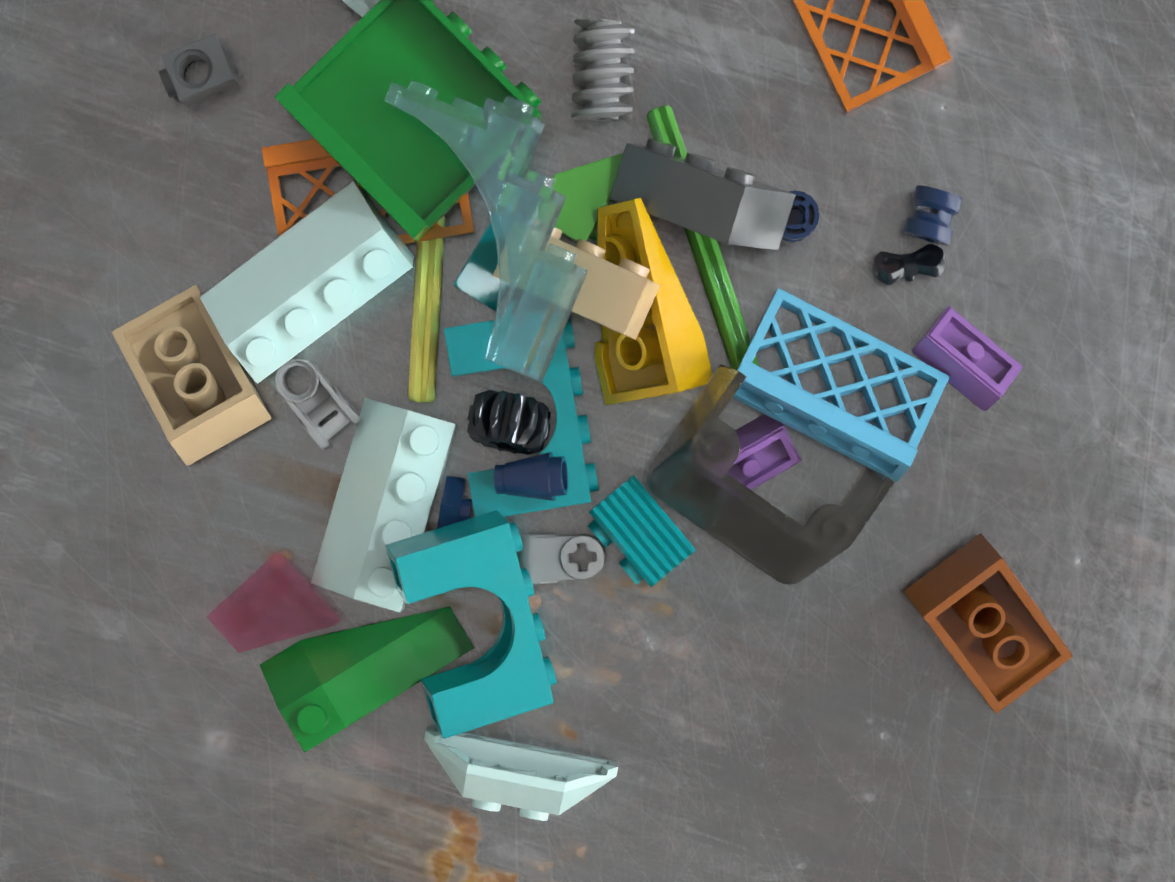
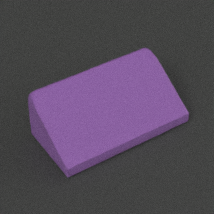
M950 306L942 312L912 350L914 355L924 363L949 375L948 383L983 411H987L1002 397L1023 368L1021 364Z
M765 414L690 457L691 462L718 508L802 461L783 423Z

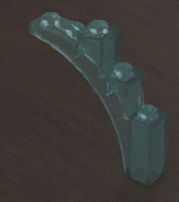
M411 80L408 88L391 82L384 101L419 119L446 141L469 170L486 203L497 242L500 283L496 319L484 359L543 382L588 270L574 264L577 254L549 243L545 252L566 200V196L552 189L555 180L527 169L545 124L531 115L534 109L533 106L506 96L503 104L487 98L482 109L456 97L452 105L436 100L439 91Z

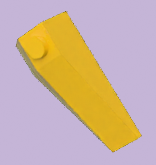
M633 199L598 208L597 246L606 250L603 259L617 266L620 265L622 258L650 269L647 279L660 285L636 340L601 325V341L595 342V363L605 405L678 393L714 382L704 334L642 199Z

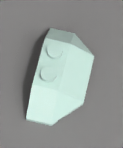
M429 725L424 736V741L462 797L472 799L471 806L488 811H500L501 804L520 808V816L534 820L547 821L549 814H562L615 778L618 770V763L616 761L466 732L443 739L437 729Z

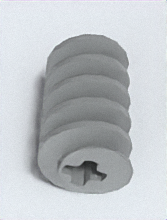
M576 19L574 20L576 25L588 30L575 34L573 42L587 50L575 53L573 55V62L586 69L574 73L572 81L586 87V89L572 94L571 100L585 108L573 112L571 118L581 121H617L619 116L633 112V107L619 102V97L633 93V87L621 83L620 77L634 73L633 67L621 63V57L634 54L635 48L622 44L621 38L635 34V29L616 20Z

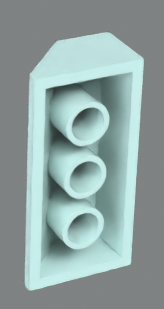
M352 180L204 292L200 299L228 349L258 384L413 268L414 255L356 181Z
M364 398L359 416L361 421L357 423L311 583L355 600L402 612L406 602L396 589L385 545L427 532L458 425Z

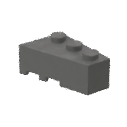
M648 138L646 146L626 143L611 192V200L621 203L641 198L648 214L723 243L771 250L779 249L796 194L754 181L755 175L739 169L727 167L726 171L715 168V160L698 154L687 152L686 158L674 154L676 146L660 140Z

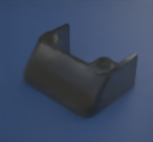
M720 364L651 463L647 472V485L651 493L659 500L776 581L788 585L799 583L852 545L895 482L887 476L865 467L839 505L825 504L820 506L811 514L804 526L793 520L728 474V471L738 458L740 440L735 430L718 417L747 376L738 370Z

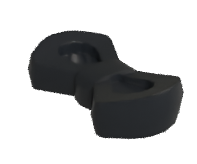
M927 244L913 253L902 255L881 251L875 256L873 272L877 280L887 285L893 284L903 276H905V280L908 282L913 281L915 275L918 274L939 277L945 270L946 256L942 248L934 244Z

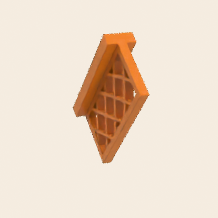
M793 0L847 112L934 69L937 70L953 62L924 0H886L892 2L897 11L890 32L864 23L871 0L864 1L858 21L832 13L835 0H829L825 10L808 5L805 0ZM811 12L823 16L819 29ZM829 18L855 26L846 54L827 48L823 35ZM900 21L909 38L896 34ZM861 29L888 38L879 65L852 56ZM894 40L913 46L922 63L904 73L884 67ZM831 55L844 59L840 73ZM850 61L877 70L870 90L851 98L844 83ZM882 72L895 76L878 85Z
M315 139L261 147L264 166L267 169L278 236L292 227L300 217L304 218L307 215L304 211L320 189L330 196L335 194L324 183L336 167L341 166ZM326 169L318 180L307 173ZM301 174L315 184L299 208L282 197L279 177ZM468 193L458 201L463 224L442 227L436 223L433 226L435 229L429 230L418 242L475 233ZM284 205L295 212L288 223L286 221ZM382 208L380 213L385 217L387 212ZM408 234L398 235L404 244L416 243Z

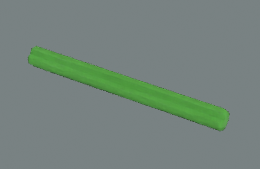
M669 105L650 110L646 118L653 138L676 146L674 154L686 158L687 151L672 108ZM684 228L733 374H735L751 340L717 240ZM755 355L752 363L759 366L757 357Z

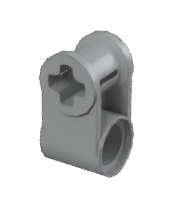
M304 358L290 359L277 370L275 384L279 394L295 412L301 425L321 449H326L329 446L328 440L349 423L357 424L361 421L357 412L335 386L331 385L319 368L310 360ZM294 366L304 367L309 371L312 378L310 388L303 394L293 393L286 385V374ZM333 411H338V414L326 424L320 425V422Z
M520 535L523 544V550L517 552L520 568L526 567L533 584L592 578L602 570L606 563L607 554L605 546L593 535ZM580 543H586L587 550L589 552H596L597 559L588 564V570H581L580 562L571 560V553L579 550Z

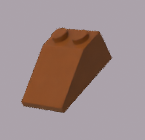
M981 533L903 591L996 714L1073 657L1070 650L1007 563Z

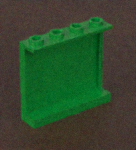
M380 0L293 86L287 83L274 97L417 243L542 120V114L537 109L542 102L525 83L521 81L515 87L502 74L507 66L488 46L480 51L467 38L473 32L455 12L451 11L445 16L433 3L435 0Z

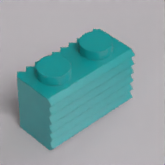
M634 475L589 511L595 520L587 526L605 547L614 542L625 555V558L619 564L636 585L645 580L650 587L654 586L696 551Z

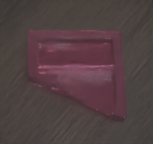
M281 551L276 552L206 616L238 653L335 626L342 620Z

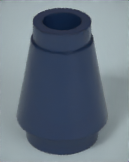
M552 452L505 463V465H495L494 485L496 493L555 501L556 496L567 495L568 469L565 457L554 456Z

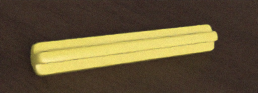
M445 216L437 222L442 227H445ZM444 238L417 242L408 398L412 402L431 403L435 399Z

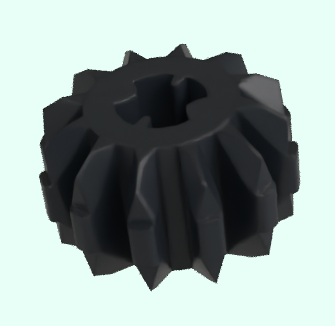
M487 390L475 394L473 405H470L467 420L469 424L467 432L474 442L481 443L484 447H491L498 451H507L513 454L522 453L529 455L543 450L545 440L548 439L551 425L549 420L551 413L544 403L536 401L535 398L520 395V393H508L504 390L501 392Z

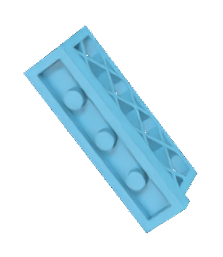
M778 288L725 394L898 482L911 467L918 451V444L950 376ZM780 306L798 315L803 327L802 330L781 334L775 318ZM769 329L772 338L763 340ZM830 331L840 336L846 351L825 357L817 335ZM807 338L815 360L794 366L785 343ZM776 346L784 369L769 372L753 364L752 361L757 351ZM873 353L883 358L889 374L868 379L860 357ZM850 360L858 382L837 388L829 365ZM819 368L827 391L813 395L802 388L797 374ZM916 375L933 384L928 397L911 401L903 379ZM893 382L901 405L880 410L872 387ZM862 391L870 414L856 417L846 412L841 396ZM923 408L919 417H917L915 410ZM905 413L912 430L908 441L905 442L891 435L884 418Z

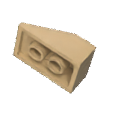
M197 285L190 287L112 331L167 440L186 466L193 464L272 419L244 367L223 341L200 299L202 293Z

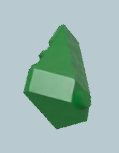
M448 606L366 626L301 639L259 666L279 712L305 753L475 647L452 608Z

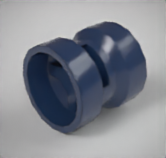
M917 185L912 198L915 205L912 216L906 218L902 233L925 242L949 246L953 233L950 227L952 216L959 213L963 199L944 190Z
M796 190L789 191L796 194L792 205L795 208H791L782 241L790 243L802 241L809 236L816 228L820 215L815 200L805 192Z

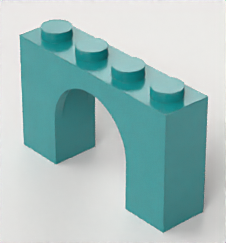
M560 309L444 328L451 376L453 378L509 369L526 372L546 386L555 402L557 419L552 439L540 454L552 452L554 456H564L568 469L567 495L556 496L555 501L497 494L494 485V469L467 473L474 517L496 510L505 517L590 503V492L599 491L595 463L585 464L582 444L591 443L587 414L577 416L574 396L583 395L579 366L569 368L566 349L575 347L571 319L561 320Z
M496 510L385 545L396 589L407 604L464 587L488 590L497 595L501 603L503 615L501 630L496 642L486 654L467 665L421 679L432 723L443 739L554 703L550 686L557 683L556 675L549 657L542 656L539 642L546 639L545 631L538 613L531 612L528 597L534 595V587L526 567L520 568L517 552L523 550V544L519 530L514 522L509 523Z

